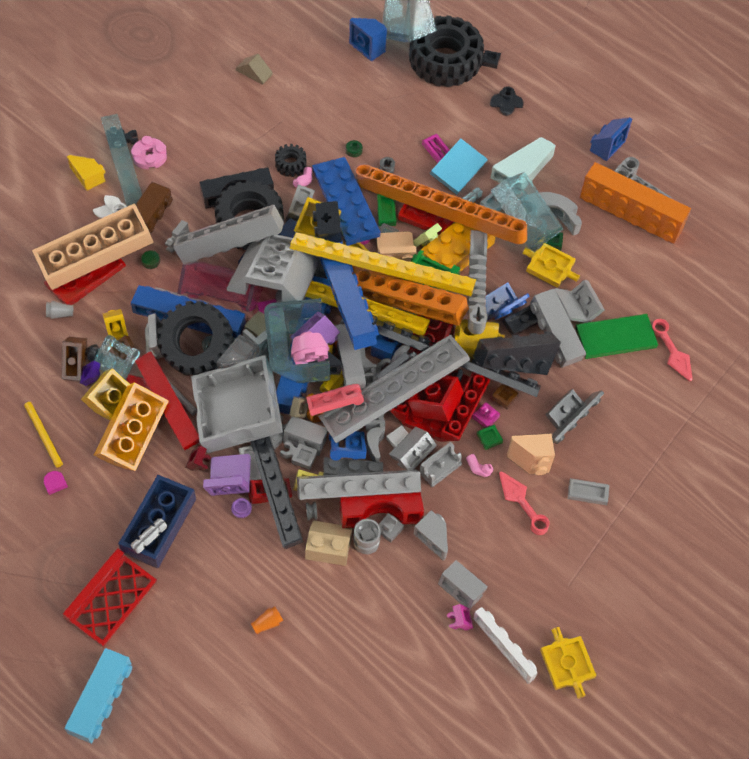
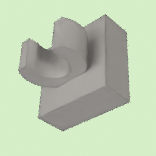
M389 513L379 523L381 535L390 543L404 529V525Z

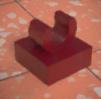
M201 445L193 449L186 468L191 471L196 468L202 471L208 469V466L203 464V460L207 462L211 460V456L205 454L207 449Z

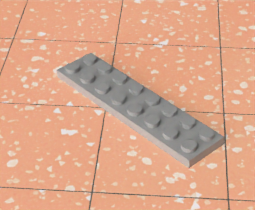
M449 335L363 388L361 394L363 395L364 402L361 405L351 404L326 411L319 418L335 443H338L470 361V358L456 340Z

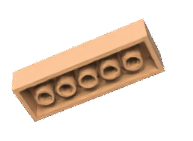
M134 203L32 251L46 281L53 290L154 242Z

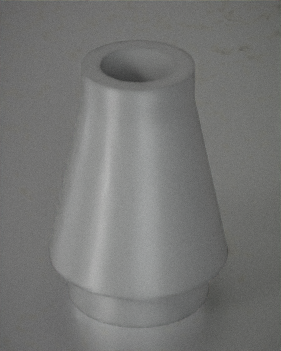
M55 301L46 302V317L56 319L73 316V305Z

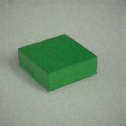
M495 424L477 431V436L485 450L503 443V439Z

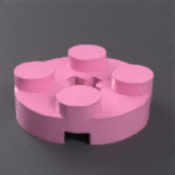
M144 136L142 140L134 144L131 150L134 163L142 169H149V167L154 166L158 168L167 159L165 144L150 136Z

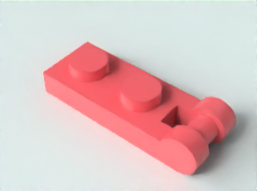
M358 384L306 397L311 416L351 404L361 405L364 402L361 387Z

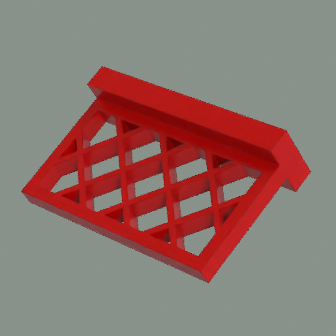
M117 548L64 611L63 619L68 623H72L104 647L154 586L157 579L126 557L124 552ZM124 563L132 567V575L120 576L119 569ZM145 577L150 583L144 588H137L136 578ZM133 578L134 589L122 590L121 580ZM118 580L119 591L106 592V584L109 581ZM135 593V601L132 604L123 605L122 594ZM120 595L121 605L108 607L107 596ZM105 596L106 607L93 609L92 601L97 597ZM121 609L122 617L118 621H110L109 611ZM106 611L107 622L94 624L93 613ZM91 613L92 624L82 625L77 621L82 614ZM108 626V634L103 640L95 635V627Z

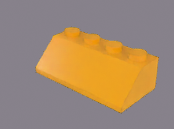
M135 382L127 385L94 456L112 465L136 471L168 400Z

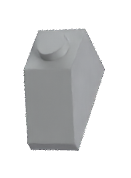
M431 510L415 525L414 535L444 561L448 552L446 523L440 514H435Z

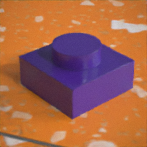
M92 361L83 367L80 384L88 386L98 380L100 376V363Z

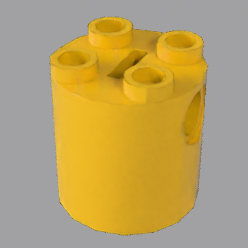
M463 319L460 325L455 327L454 338L468 356L473 358L479 339L505 338V335H501L498 332L499 323L486 322L483 333L473 334L468 329V319Z

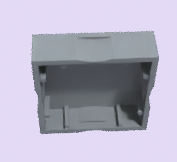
M265 355L239 362L228 368L215 369L191 376L194 400L198 411L200 444L207 449V453L283 432L273 370Z

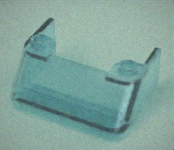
M321 298L271 303L264 309L270 368L273 372L296 383L330 380L329 361L293 365L289 334H294L303 326V320L310 319L317 312L322 313Z

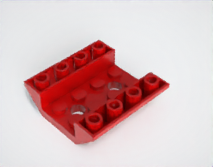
M472 372L470 377L463 374L460 384L464 393L449 422L428 420L427 418L414 416L408 404V399L389 411L405 427L412 430L418 427L428 432L434 440L439 442L460 441L491 379Z

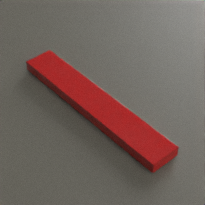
M150 351L135 359L134 361L150 390L168 400L163 413L183 449L187 450L200 442L199 434L153 353Z

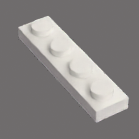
M482 607L475 612L473 619L529 684L538 673L536 666L531 660H527L522 655L523 652L516 643L513 644L510 641L506 630L503 627L499 628L494 622L493 615Z

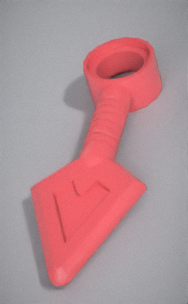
M664 319L654 320L652 324L656 337L662 338L670 352L667 364L688 381H692L689 355L676 349L667 334L669 329L668 322ZM655 325H662L665 330L658 331Z
M499 472L505 500L518 502L532 520L530 525L532 532L536 535H544L550 525L549 519L544 515H537L526 501L527 486L506 473ZM536 521H542L545 523L546 527L543 529H538L537 527H535L534 523Z

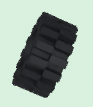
M285 144L284 148L282 146L279 147L275 154L277 171H280L281 175L285 173L286 177H289V174H291V177H295L294 174L298 176L300 172L303 173L306 167V152L303 151V148H299L297 144L295 147H293V144H290V146ZM287 158L297 159V161L293 163H288L284 160Z

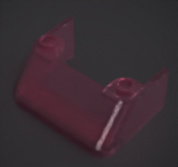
M195 261L182 265L177 294L187 293L188 297L196 299L199 296L205 295L238 303V306H241V310L251 312L256 309L264 287L250 284L246 294L227 291V287L236 271L235 269Z

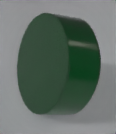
M352 140L346 144V154L355 158L362 154L363 145L361 142Z
M149 250L141 256L142 265L147 269H154L160 264V257L156 251Z

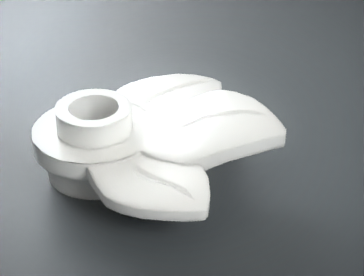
M106 195L104 197L105 205L93 209V212L101 219L127 206L121 203L119 198Z

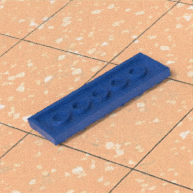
M342 157L312 165L313 173L326 201H338V209L341 210L339 216L341 235L345 244L348 246L381 237L379 227L346 158Z

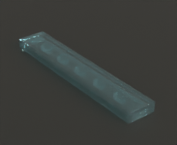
M118 114L101 117L126 206L128 207L134 203L136 205L142 196V192Z

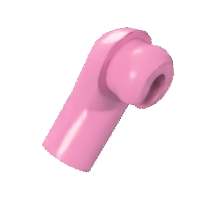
M305 167L303 175L293 180V185L296 188L298 184L305 187L311 183L312 168Z
M475 454L466 457L474 474L488 477L493 472L492 465L479 464Z

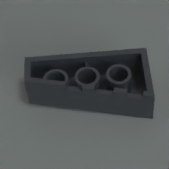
M551 331L539 335L537 333H530L529 336L522 337L512 335L511 338L479 339L473 357L482 368L548 375L561 342Z

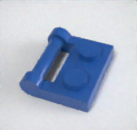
M355 431L342 439L344 440L345 448L339 447V442L335 443L331 435L328 434L331 441L330 457L332 460L336 461L341 459V457L354 460L366 459L367 451L364 432Z

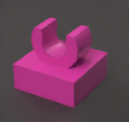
M486 402L473 414V419L484 428L492 426L500 417V413Z
M461 604L453 606L454 612H449L447 617L450 619L455 618L456 621L450 624L449 627L452 629L461 628L465 631L472 629L473 624L469 608Z

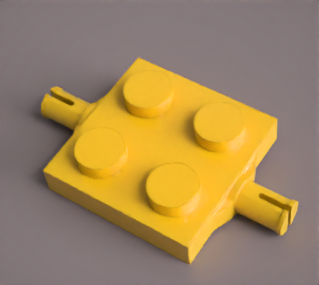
M546 243L536 252L527 247L523 250L522 254L532 258L526 272L557 288L567 277L576 282L578 281L580 275L571 271L576 259Z
M560 627L553 628L551 632L555 642L540 649L555 690L573 687L577 699L583 698L586 694L581 684L584 681L594 679L597 675L582 637L563 638Z

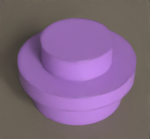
M239 498L233 502L231 510L235 517L245 518L251 513L252 507L248 500Z

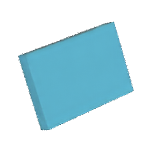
M460 139L431 170L430 174L457 195L488 159L464 140Z

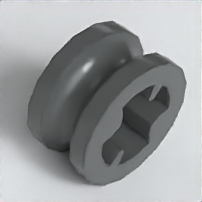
M384 157L380 160L379 169L393 173L395 161L390 157Z
M313 502V504L306 503L307 521H310L311 518L318 520L316 502Z

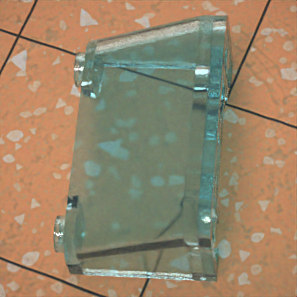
M385 0L382 24L387 28L386 39L409 42L437 31L429 0Z

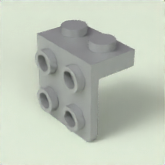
M583 280L572 291L555 288L570 320L590 323L605 310L587 280Z

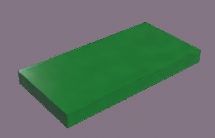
M648 314L577 324L575 327L578 338L586 352L585 359L658 347Z

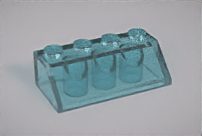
M525 172L505 179L491 190L507 215L527 223L526 244L529 248L533 250L538 249L564 230Z

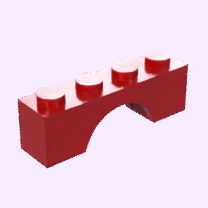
M421 492L340 497L339 510L342 528H355L359 521L377 513H389L399 519L403 525L417 524L424 516Z

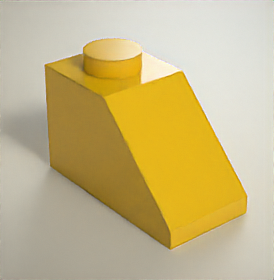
M73 155L67 156L70 169L86 191L105 182L104 174L106 172L101 164L98 165L95 159Z
M121 309L102 313L110 342L119 340L124 335L128 336Z

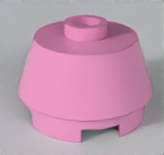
M304 332L293 339L291 357H293L296 365H306L308 362L316 360L320 362L329 358L328 350L330 348L321 333Z

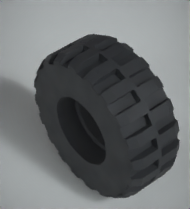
M446 15L429 18L424 23L422 22L418 25L417 29L412 33L409 47V62L414 72L429 84L433 83L435 86L440 87L459 86L464 82L470 81L479 72L483 60L484 40L476 27H473L470 22L464 21L460 17L455 18ZM440 48H448L456 51L457 53L443 54L436 50Z

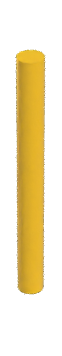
M31 402L25 403L24 406L55 467H61L63 462Z

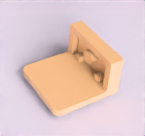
M411 232L381 233V237H377L378 254L411 262L413 255L416 254V246L413 244Z

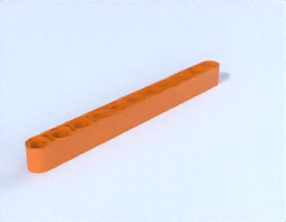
M360 165L356 168L357 182L359 187L514 244H523L527 241V223L521 219L369 165Z

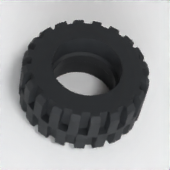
M246 181V183H235V186L227 187V191H222L219 195L220 198L215 203L216 224L235 218L238 213L244 210H259L271 205H275L284 222V209L281 197L278 196L274 189L271 190L270 186L262 185L261 182L251 183V181ZM252 242L247 243L245 246L240 248H243V250H247L249 244H251Z
M186 301L184 306L181 304L176 305L175 311L169 310L166 313L168 318L161 320L160 324L163 326L162 329L158 328L157 332L160 336V339H157V344L161 348L160 353L165 358V361L178 372L187 376L221 369L220 365L222 363L226 364L228 361V354H232L231 344H234L233 330L226 317L213 305L205 304L203 301H196V303ZM194 323L207 324L213 332L212 342L208 349L195 356L185 354L179 344L182 332Z

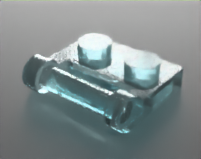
M107 335L94 361L100 363V369L104 372L113 368L126 380L135 360L140 356V350L130 348L117 341L115 337ZM114 347L127 354L126 359L124 360L109 352L110 348Z

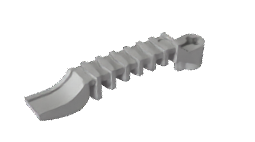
M471 230L468 276L476 279L472 295L468 296V329L473 334H481L484 332L487 322L485 307L487 233Z
M361 348L359 351L367 387L378 380L376 377L378 373H376V364L371 363L365 357V348ZM384 414L365 425L366 431H368L367 450L371 460L379 462L381 458L378 445L385 438Z

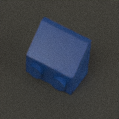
M350 19L349 44L370 61L386 52L387 28L384 24L376 19Z
M632 118L614 119L608 125L605 124L600 133L592 137L590 151L607 161L626 142Z

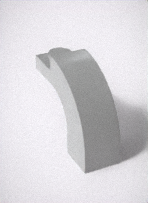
M539 192L523 198L521 209L530 221L541 216H553L560 219L573 236L579 234L582 222L580 217L576 215L578 207L567 197L552 192Z

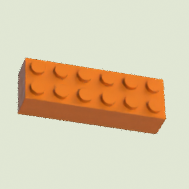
M594 162L585 176L579 197L585 202L591 203L673 244L681 234L691 211L690 207Z

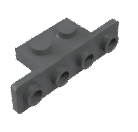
M573 389L569 390L545 414L557 429L552 434L553 443H560L565 438L564 434L567 431L573 430L577 426L576 422L589 414L588 410L601 401L600 397L604 394L602 390L592 393L584 402Z

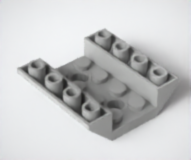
M280 235L265 237L261 241H254L249 244L227 287V291L246 294L250 284L282 290L283 303L300 306L320 263V258L312 254L290 249V243L293 238Z

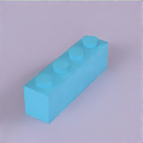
M107 648L104 649L64 728L69 735L91 744L94 738L97 739L102 731L101 724L104 718L109 717L112 711L111 704L114 698L119 697L124 678H128L131 673L132 666L129 657Z

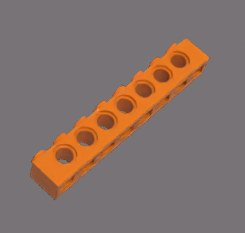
M352 265V274H356L358 280L357 287L361 286L363 296L369 300L457 326L460 325L469 310L467 299L461 294L450 293L443 289L432 288L428 285L414 283L410 280L400 279Z

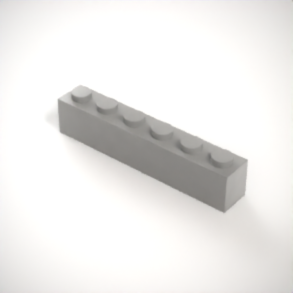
M271 205L178 236L173 248L183 264L194 263L201 258H209L216 253L227 252L231 248L243 247L247 243L258 242L268 236H276L282 231L284 222L275 205Z
M418 470L297 477V494L300 500L421 492L420 471Z

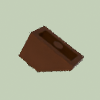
M69 336L63 341L62 379L81 380L83 367L87 359L85 352L88 338Z

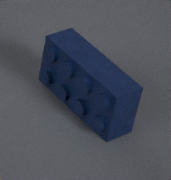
M157 475L118 543L120 550L127 556L159 568L196 501L194 489ZM161 518L167 524V528L162 533L159 532V535L148 546H144L140 553H136L131 548V543L136 539L139 540V536L150 526H154L153 523Z

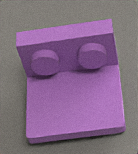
M249 454L212 457L210 479L203 481V488L211 496L249 493L251 456Z

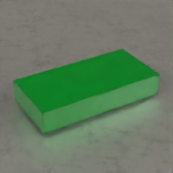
M377 194L378 226H396L395 200Z

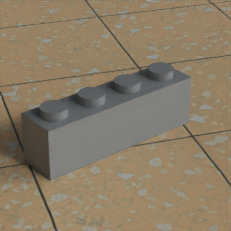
M555 289L534 295L530 302V308L538 319L540 329L544 333L551 331L561 342L555 356L556 362L563 368L581 361L586 352Z

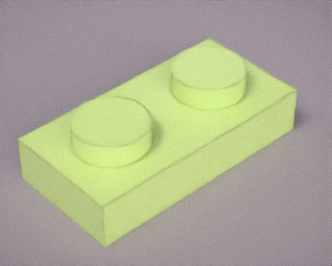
M438 223L415 238L413 240L414 246L417 247L420 244L425 246L437 238V232L442 229Z

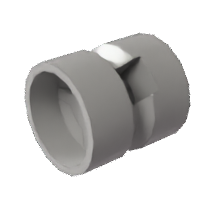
M363 519L356 524L354 529V547L358 552L368 555L374 553L379 548L381 529L376 521Z

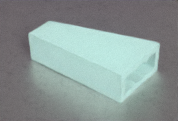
M540 137L492 167L491 179L500 184L504 183L516 194L520 195L553 157L556 145Z

